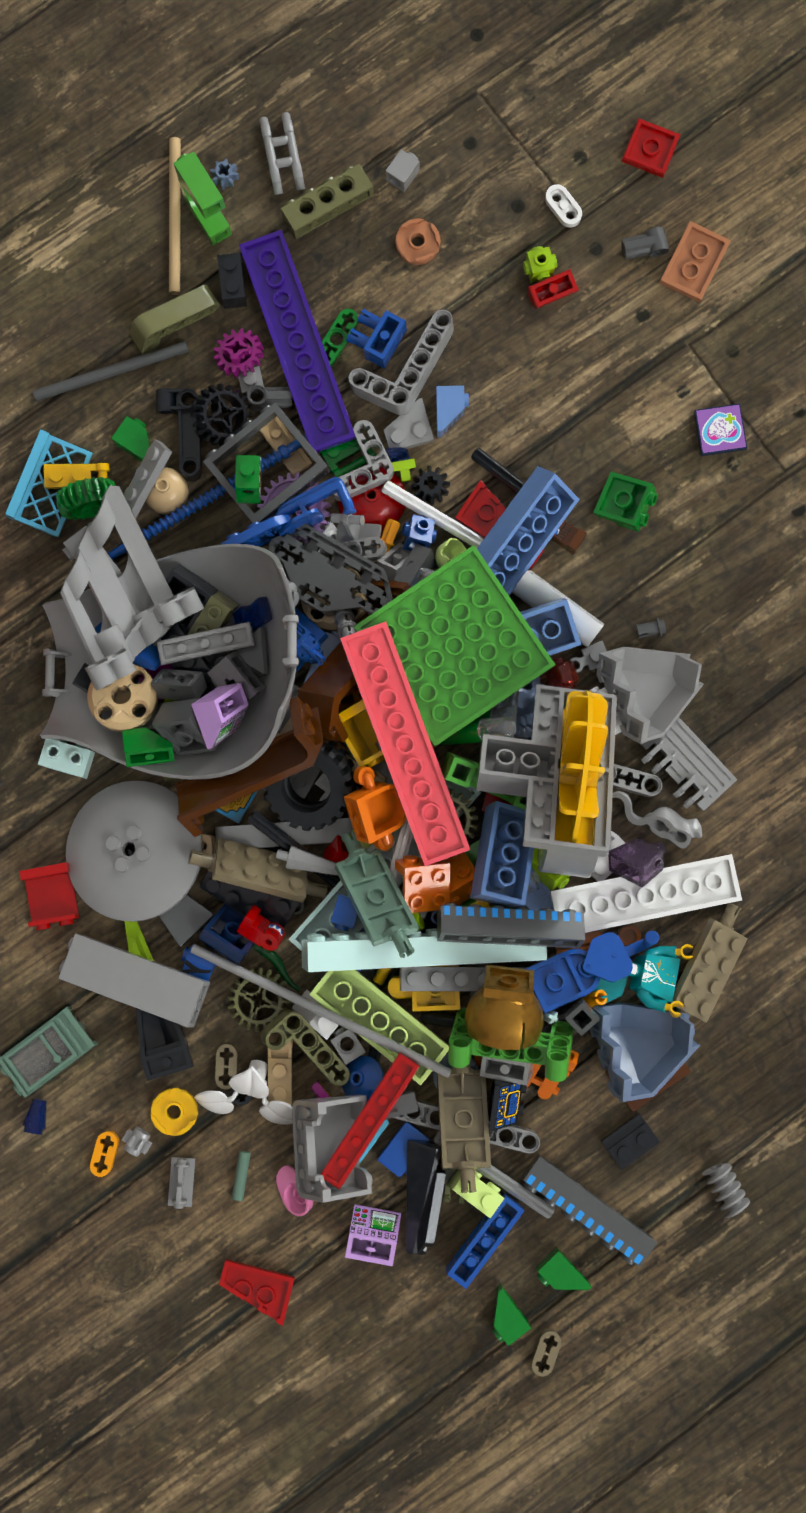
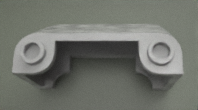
M365 1095L303 1099L293 1103L292 1120L296 1188L301 1198L325 1203L372 1194V1176L367 1169L359 1166V1161L340 1190L325 1181L324 1176L321 1175L322 1170L367 1103Z

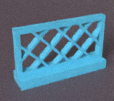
M40 429L5 513L6 518L21 522L59 538L66 517L61 516L60 519L59 509L56 510L52 498L56 497L57 492L50 495L48 489H45L47 496L38 500H34L31 492L36 486L41 484L44 486V480L40 473L44 464H54L55 461L67 458L69 464H72L69 456L76 453L86 456L83 464H89L93 453L49 435L48 432ZM52 442L62 446L65 454L52 459L49 452ZM48 455L50 460L45 461V458ZM39 475L41 481L36 482ZM30 497L32 502L27 504L28 499ZM49 499L54 511L41 516L36 504ZM33 505L39 516L32 520L21 517L24 509ZM56 514L59 521L56 531L47 528L43 519ZM40 520L42 525L37 524L35 522Z

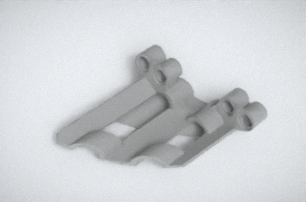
M109 485L101 499L102 503L97 515L87 526L74 555L76 558L75 563L69 574L65 577L60 592L93 663L86 667L85 670L96 690L136 671L133 661L142 650L163 636L173 624L204 609L194 587L175 596L173 595L120 486ZM114 526L128 552L126 568L119 578L102 547ZM87 584H89L102 610L101 632L98 634L79 599Z

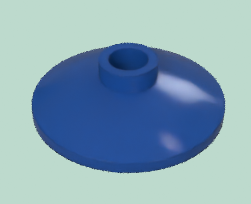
M361 1055L346 1065L350 1072L348 1082L342 1085L346 1096L365 1095L368 1101L384 1077V1074L377 1060L370 1056Z

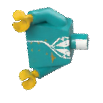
M685 944L681 949H677V946H657L646 950L643 955L635 957L634 963L632 962V972L628 975L631 977L629 987L636 992L637 997L647 1008L661 1012L669 1011L670 1015L674 1018L681 1016V1013L673 1011L674 1007L684 1008L682 1002L673 1001L680 959L677 956L690 960L693 956H685L683 950L686 948L693 949V946Z

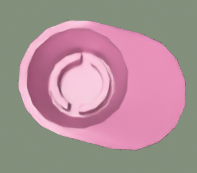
M290 1165L283 1166L276 1176V1184L282 1201L293 1215L303 1216L312 1208L314 1201L303 1199L299 1196L296 1188L294 1168Z

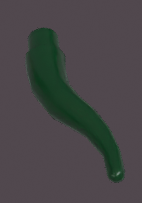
M255 944L253 950L269 960L290 987L301 991V988L294 984L289 977L285 965L277 952L268 951Z

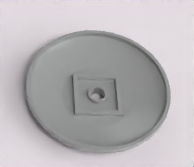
M126 781L114 784L98 792L78 812L67 838L66 862L69 863L70 872L68 874L75 890L93 910L116 920L144 921L171 910L190 891L197 878L200 866L188 864V858L192 849L202 852V836L194 837L177 820L179 806L176 793L152 782ZM133 843L135 845V852L133 855L127 856L125 848L128 844Z

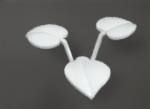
M252 1060L246 1071L231 1077L229 1085L235 1090L232 1096L227 1097L223 1092L211 1090L198 1093L194 1097L207 1110L217 1114H227L233 1111L234 1105L231 1102L234 1101L238 1093L247 1094L255 1098H262L264 1106L260 1107L259 1112L268 1121L277 1124L293 1123L291 1105L282 1101H267L269 1089L265 1078L268 1064L261 1060Z

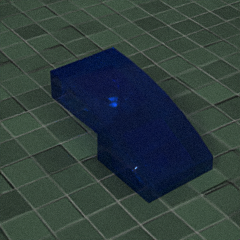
M267 596L259 597L251 605L241 606L233 613L235 625L251 622L252 631L264 626L273 619Z

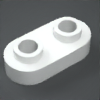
M557 184L549 187L545 196L547 206L563 226L568 228L577 226L582 217L581 207L564 186ZM559 197L560 201L556 202L552 198ZM571 214L574 218L568 219L566 215Z

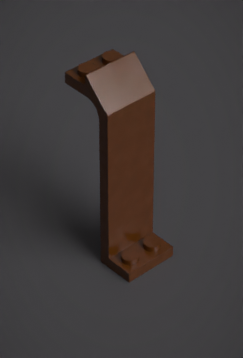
M373 580V585L385 591L384 581L377 582ZM389 580L393 599L410 588L409 583ZM376 603L373 604V606H374L375 608H379V609H380V608L382 607L381 604H380V605H378V604H376ZM365 613L364 616L357 622V624L370 615L368 613ZM342 642L329 654L326 661L322 662L324 664L320 665L302 685L297 695L311 709L318 707L323 738L344 742L348 737L339 717V705L343 697L356 683Z
M298 696L290 699L293 730L275 737L268 749L255 762L242 770L223 777L184 779L175 783L179 806L177 820L194 837L203 834V815L313 766L324 742L318 707L311 709Z

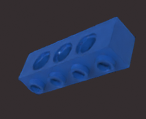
M504 1191L500 1194L504 1200L492 1217L489 1218L484 1215L445 1267L447 1275L465 1289L468 1288L525 1211L521 1204Z

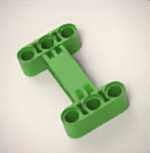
M467 1008L458 1010L449 1039L448 1063L456 1068L466 1067L470 1063L471 1056L476 1055L546 1065L545 1077L548 1080L561 1082L566 1079L574 1030L568 1022L558 1021L553 1023L551 1034L541 1032L536 1044L524 1049H521L520 1046V1050H500L482 1045L470 1037L465 1027V1012Z

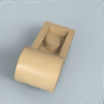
M272 1033L269 1036V1043L277 1041L278 1033ZM293 1040L280 1050L275 1051L268 1048V1102L282 1101L292 1105Z

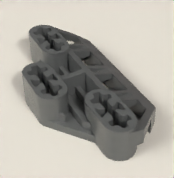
M308 524L296 528L298 531L293 534L278 535L269 543V551L274 553L280 562L284 564L290 581L297 586L299 599L323 615L333 616L337 611L361 609L371 615L379 610V608H375L364 599L356 597V593H362L369 600L378 605L381 604L382 607L393 600L387 572L384 568ZM300 536L305 540L307 537L310 538L305 549L301 548L303 543L296 540L295 537ZM285 548L289 553L295 555L299 559H304V562H297L289 555L285 554L282 551H279V549ZM319 549L324 550L332 556L334 553L337 554L336 558L334 559L331 565L328 564L330 559L320 554L318 552ZM346 564L358 571L364 569L358 581L355 580L357 575L345 568ZM373 580L377 582L384 581L385 591L373 585ZM311 590L316 596L331 603L329 606L323 605L319 600L309 594H304V592Z

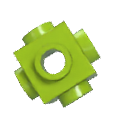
M537 246L527 252L526 260L523 261L524 272L526 275H529L531 283L540 282L552 277L555 268H557V259L555 254H551L550 247L543 248L542 246Z

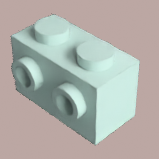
M45 739L38 765L87 779L95 752L77 743L75 746L67 744L66 740Z

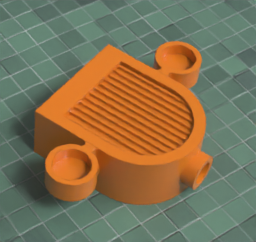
M359 766L355 769L353 778L357 784L363 785V787L344 796L356 840L368 844L373 843L377 849L388 851L394 844V837L391 833L399 829L406 822V814L395 785L382 781L374 782L375 774L373 769L367 766Z

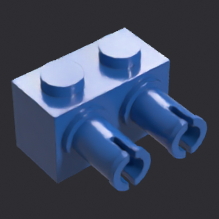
M363 309L361 311L363 315H359L357 322L373 329L372 335L368 337L352 328L350 330L352 334H348L346 341L363 349L366 360L385 369L407 331L406 320L385 310L380 318Z

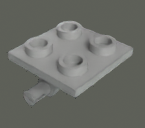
M331 514V523H338V530L336 532L338 537L336 541L339 543L374 536L380 538L382 525L364 523L365 518L363 515ZM374 543L373 548L368 549L364 547V544L362 545L364 551L372 550L374 553H377L379 547L376 543ZM352 546L349 548L354 552L359 553V549L357 546Z

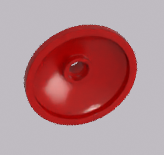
M380 467L379 473L382 472L383 475H386L387 469L384 470L383 467ZM370 471L372 475V480H375V475H373V471ZM393 473L390 482L405 490L401 480ZM360 475L356 478L355 482L359 485H365L369 479L365 475ZM349 480V486L351 485V489H354L352 481ZM384 484L351 498L354 509L357 511L352 515H363L365 518L364 523L382 525L381 532H383L388 519L398 522L405 510L403 504L381 491ZM374 492L376 497L369 499L367 497L368 493ZM338 501L339 511L343 514L342 502Z

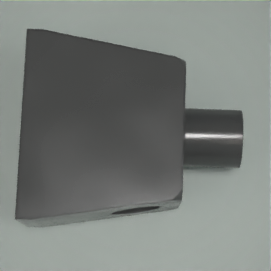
M186 894L176 906L160 915V918L177 943L182 947L215 914L193 897Z

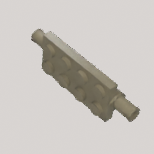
M220 837L216 842L215 852L212 855L192 849L188 858V864L208 868V871L213 872V880L303 903L306 894L324 899L327 894L328 886L326 884L309 881L307 871L286 868L287 861L276 859L277 853Z
M727 903L719 921L709 918L691 954L693 958L688 961L675 987L673 1001H680L684 1005V1008L674 1007L676 1012L688 1013L689 1017L694 1016L707 1023L748 939L734 931L732 927L741 911L740 907Z
M469 1065L463 1068L452 1067L448 1078L437 1073L442 1170L458 1169L460 1171L461 1193L468 1192V1183L469 1193L477 1192L475 1170L477 1168L491 1167L486 1077H481V1070L471 1069Z

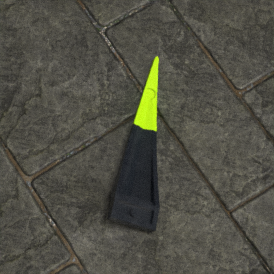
M124 921L129 952L154 961L138 922ZM136 1008L140 1057L147 1081L194 1067L188 1040L182 1026Z

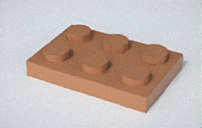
M690 221L659 283L700 303L731 240Z

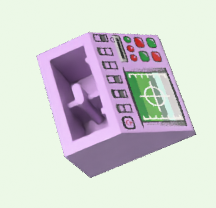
M241 683L218 686L191 704L207 749L213 748L238 730L249 706Z
M354 1204L345 1258L393 1266L401 1213Z

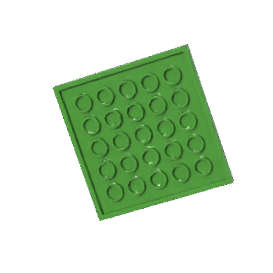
M475 545L354 626L358 632L387 621L427 733L434 746H437L556 665Z

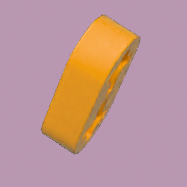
M113 1131L103 1132L96 1140L90 1162V1170L97 1177L106 1176L113 1168L119 1146V1137ZM110 1136L114 1145H110L107 1152H105V1143L102 1142V1139ZM102 1156H106L104 1164L108 1167L104 1168L101 1172L96 1163L101 1161Z

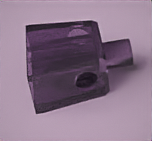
M634 839L609 851V871L643 888L663 870V854L666 852V847L660 841L651 844L642 839Z

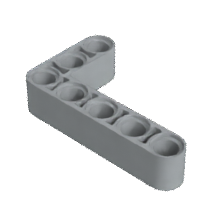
M438 310L434 313L395 383L362 368L352 370L348 378L353 394L397 415L407 414L454 332L451 313L447 310ZM442 322L448 323L446 326H439ZM431 341L437 342L435 345H428ZM421 360L427 361L423 365L417 364ZM411 379L416 380L413 384L406 383L408 380ZM359 380H364V381H365V382H364L363 384H361V385H356V384H355V383H356L357 381H359ZM379 389L385 390L382 394H376L375 392ZM398 399H405L403 403H396Z

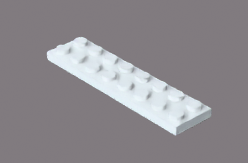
M732 854L657 869L643 878L623 876L549 891L553 911L562 912L563 910L573 909L576 912L584 913L585 933L742 900Z

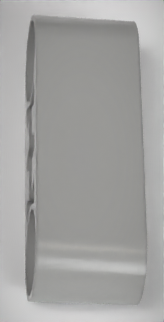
M614 764L613 781L616 776L625 777L627 774L630 775L631 780L637 781L640 777L642 779L639 781V784L631 782L625 785L626 781L618 778L616 783L613 782V788L644 797L655 796L661 791L662 781L658 776ZM646 780H652L655 783L656 788L654 792H648L645 789L644 784Z

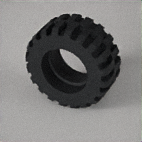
M332 740L328 743L323 742L313 765L324 772L329 780L331 791L325 800L309 801L300 797L291 786L290 776L263 788L266 789V792L263 794L265 801L271 802L268 808L272 813L276 811L279 814L278 819L281 822L287 820L290 822V827L296 829L299 825L302 826L304 831H310L312 827H315V830H320L326 824L328 826L334 824L345 813L347 807L344 796L356 791L357 785L353 778L354 771H352V767L354 764L351 759L346 760L345 755L347 752L343 748L340 750L335 748L337 743Z

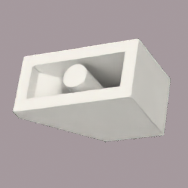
M309 990L303 993V997L321 1005L309 995L311 993ZM294 1004L292 1007L326 1040L339 1026L297 1004Z

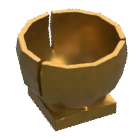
M486 965L484 985L471 997L465 1012V1027L469 1036L482 1045L500 1050H520V1046L521 1049L536 1044L541 1035L544 1022L543 1009L534 994V970Z

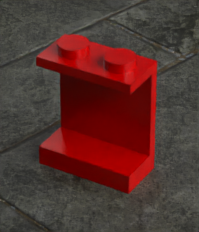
M65 862L19 871L20 879L25 881L32 922H28V926L36 927V931L51 928L50 924L59 922L60 926L74 924L73 919L80 918L75 888L68 874L70 872L69 863Z

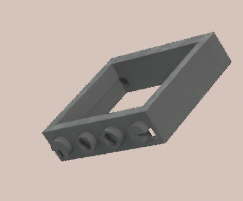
M276 403L272 406L267 405L264 407L256 419L247 421L242 426L240 432L227 437L224 445L218 450L210 451L203 461L252 523L258 521L261 523L274 517L284 502L306 492L330 472L327 464ZM275 417H278L316 464L254 514L246 503H237L235 489L217 469L216 465Z

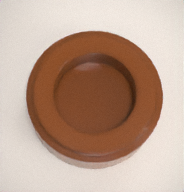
M624 925L618 930L617 935L620 937L624 947L641 940V932L636 926Z

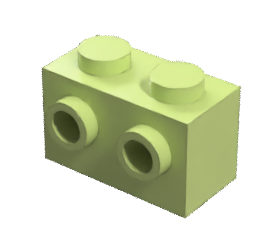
M457 1170L447 1186L491 1218L504 1200L498 1194L501 1189L490 1181L486 1185L480 1180L482 1175L475 1170L477 1192L469 1193L468 1183V1192L461 1193L460 1171Z

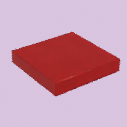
M639 118L621 162L663 178L681 134Z

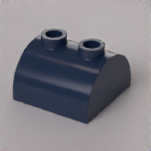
M226 904L215 914L199 937L209 948L215 949L224 955L227 960L237 965L244 960L255 944L236 932L245 917Z

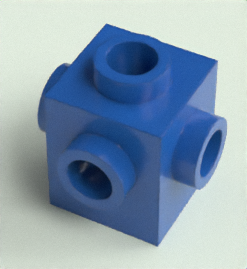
M413 514L409 522H405L403 525L402 535L405 536L403 549L412 551L416 544L429 548L431 543H434L437 530H434L435 520Z

